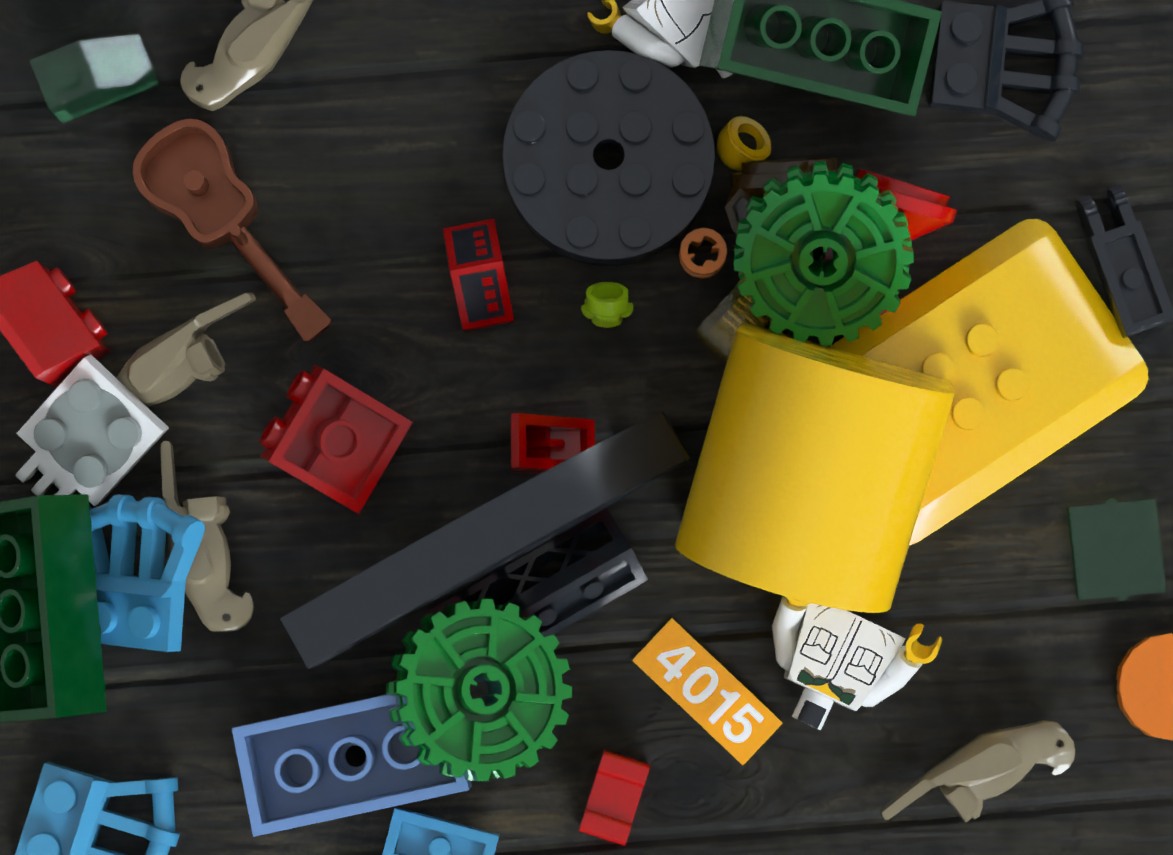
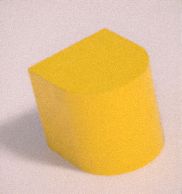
M742 322L734 335L675 542L676 549L688 559L714 572L789 598L856 612L881 613L890 610L955 391L950 381L833 347L821 346V344L812 341H798L794 339V336L783 333L776 334L772 330Z

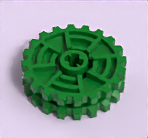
M825 161L814 162L812 172L803 173L798 165L787 169L788 178L786 181L780 183L772 177L764 183L765 193L763 198L752 196L746 205L748 210L746 219H739L736 231L737 245H735L734 271H739L740 281L738 282L740 294L741 296L751 295L753 302L750 305V311L756 318L764 315L771 318L769 329L776 334L789 329L794 332V339L806 342L809 336H816L821 346L832 345L834 336L842 334L848 342L859 339V328L866 325L874 331L882 325L880 314L884 310L895 312L901 304L897 296L899 289L909 288L911 282V275L908 273L909 264L914 263V255L908 229V220L905 212H898V207L895 205L897 202L895 195L890 190L879 193V188H877L878 180L870 173H867L861 179L856 178L853 175V166L844 163L841 164L837 172L828 171ZM823 247V252L825 253L828 247L832 248L833 258L823 261V256L821 255L819 261L815 260L813 250Z
M493 599L470 601L469 606L466 601L444 606L443 613L440 611L434 614L430 613L420 619L423 630L408 631L401 641L407 649L404 654L393 655L389 665L397 671L396 680L386 683V694L396 698V706L388 711L391 722H401L404 727L403 732L398 737L404 746H417L419 752L416 760L424 766L429 764L436 766L439 764V774L461 778L464 774L465 780L489 781L490 775L492 778L501 777L506 779L515 776V766L522 767L524 765L527 768H531L538 763L539 759L536 751L542 748L552 749L558 741L552 733L555 725H566L569 714L561 709L562 700L572 698V686L562 682V674L570 670L567 659H557L554 650L559 645L555 635L543 636L539 632L542 621L535 615H530L527 618L519 617V606L506 603L504 606L496 605L495 607ZM477 682H486L488 694L481 695L485 700L484 702L481 698L471 697L470 686H476Z

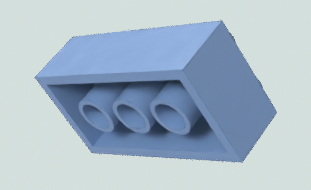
M388 694L232 728L253 837L468 791L472 787V783L470 780H465L464 774L461 778L447 777L439 774V764L436 766L431 764L424 766L416 760L419 748L411 745L404 746L398 738L404 730L402 723L391 722L388 711L396 706V698ZM351 746H360L364 749L366 760L361 766L355 767L347 762L346 752Z

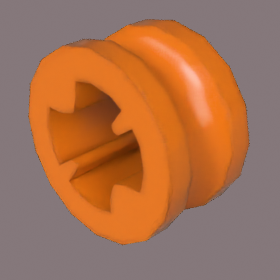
M694 229L685 236L681 243L679 251L680 264L685 272L692 277L701 279L712 277L724 265L727 255L726 243L722 236L712 229ZM703 240L709 241L714 245L712 246L711 253L717 252L718 254L717 260L715 262L706 260L703 266H697L692 262L695 254H688V248L690 245L699 247Z

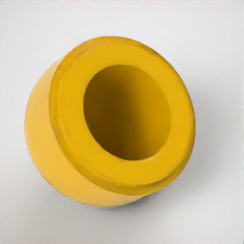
M745 116L732 118L723 127L717 138L716 146L719 158L727 167L736 171H741V162L762 161L771 153V141L766 130L758 122ZM745 132L751 134L757 143L756 150L745 146L740 140L738 133Z

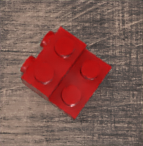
M314 365L310 374L302 370L290 385L286 397L293 402L283 419L281 420L275 416L265 427L259 444L266 448L260 457L359 514L413 422L329 371Z

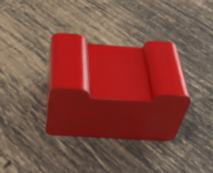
M603 749L579 825V831L625 846L651 765Z

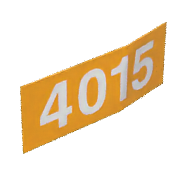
M673 618L632 660L742 765L783 724Z

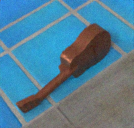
M184 119L170 124L150 138L138 152L133 163L132 172L138 190L150 204L162 213L181 221L192 238L204 248H218L230 241L286 308L284 310L285 314L305 343H311L331 327L332 320L306 294L302 296L247 229L258 213V203L251 190L237 178L232 156L217 131L203 121Z

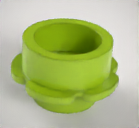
M600 282L587 288L586 299L581 306V311L596 326L610 328L620 325L623 322V318L629 317L632 314L633 304L628 302V289L625 286L615 282Z

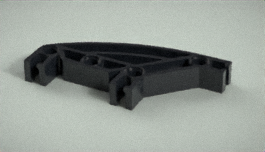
M664 411L659 412L450 522L281 617L280 620L307 668H316L370 636L454 593L464 591L471 586L470 584L502 569L504 564L524 555L624 498L640 487L643 489L665 473L674 471L687 464L690 457Z

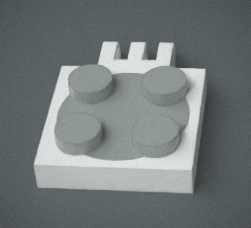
M89 355L81 360L16 433L36 452L15 476L22 483H25L39 470L43 477L31 489L36 496L43 495L54 484L59 489L54 495H73L77 490L81 494H88L89 502L96 506L108 496L169 427L98 360Z

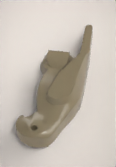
M241 0L244 10L225 29L218 43L213 63L204 67H197L195 62H190L182 71L180 82L186 96L191 102L201 108L215 111L259 82L277 64L313 0H290L287 3L284 0Z
M249 292L237 296L195 316L152 340L132 355L116 378L147 407L165 402L177 396L196 379L203 381L215 380L219 374L225 371L226 363L214 340L209 338L204 332L213 323L256 300L254 293Z
M163 441L160 444L163 500L168 508L183 517L192 515L201 520L205 525L203 538L186 579L185 593L193 604L202 623L210 631H237L246 626L252 618L254 604L249 593H245L242 597L236 595L228 588L231 558L228 542L221 527L230 514L226 498L213 496L187 499L183 501V507H181L177 493L173 445L169 441ZM167 533L170 555L175 543L172 540V535Z
M1046 720L981 734L920 776L880 810V814L885 820H889L926 792L940 786L941 792L966 823L971 818L976 819L980 816L984 800L999 796L1011 789L1029 773L1035 763L1051 767L1050 773L1053 775L1066 771L1074 761V742L1057 722Z

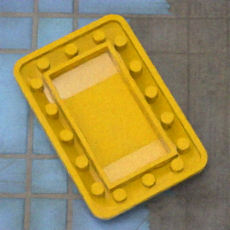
M1026 219L1017 223L900 300L901 304L895 312L887 310L881 316L882 325L873 331L865 325L858 329L859 339L848 342L843 337L830 346L949 380L955 391L910 545L921 541L1126 405L1145 389L1148 382V369L1137 349L1128 337H1122L1113 314L1057 232L1047 222L1039 219Z

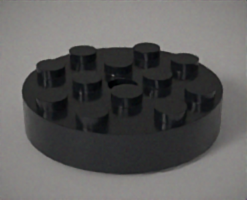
M607 50L579 54L563 60L543 72L530 84L517 101L510 115L503 142V168L507 190L511 202L524 225L538 240L556 253L580 263L597 266H620L636 263L662 252L675 243L691 227L705 203L714 171L715 151L711 126L694 92L680 77L662 64L650 58L624 51ZM606 143H610V149L618 152L623 158V162L616 169H602L594 161L596 154L606 149Z

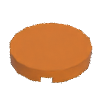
M1167 633L1146 637L1127 651L1117 669L1116 680L1118 681L1116 688L1118 694L1116 696L1119 708L1132 726L1150 737L1173 741V634Z

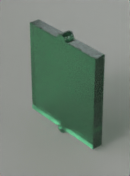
M1110 498L1105 501V504L1067 508L1077 600L1115 597L1118 601H1125L1128 595L1166 592L1156 499L1117 503L1116 499Z

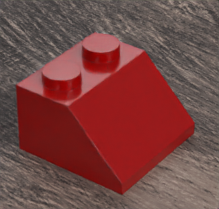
M34 261L0 276V331L34 377L57 388L84 357L92 355L99 361L111 352L102 341V338L108 332L89 308L81 313L70 298L77 291L59 267L50 271L40 262Z

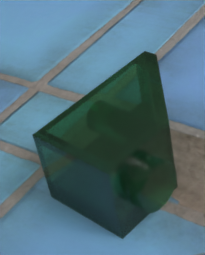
M139 34L79 40L29 60L49 110L62 123L160 84Z

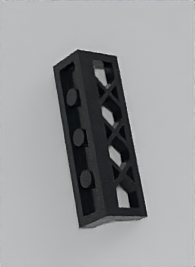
M606 508L425 612L423 616L425 617L427 614H434L439 611L443 613L444 606L466 601L469 606L470 601L493 599L497 592L506 587L517 588L513 598L502 605L512 603L519 606V617L527 618L530 615H535L542 621L539 632L543 636H547L561 631L644 583L648 578L630 544ZM605 530L609 532L613 541L595 551L583 550L589 539ZM549 562H563L560 571L549 578L537 577L541 567Z

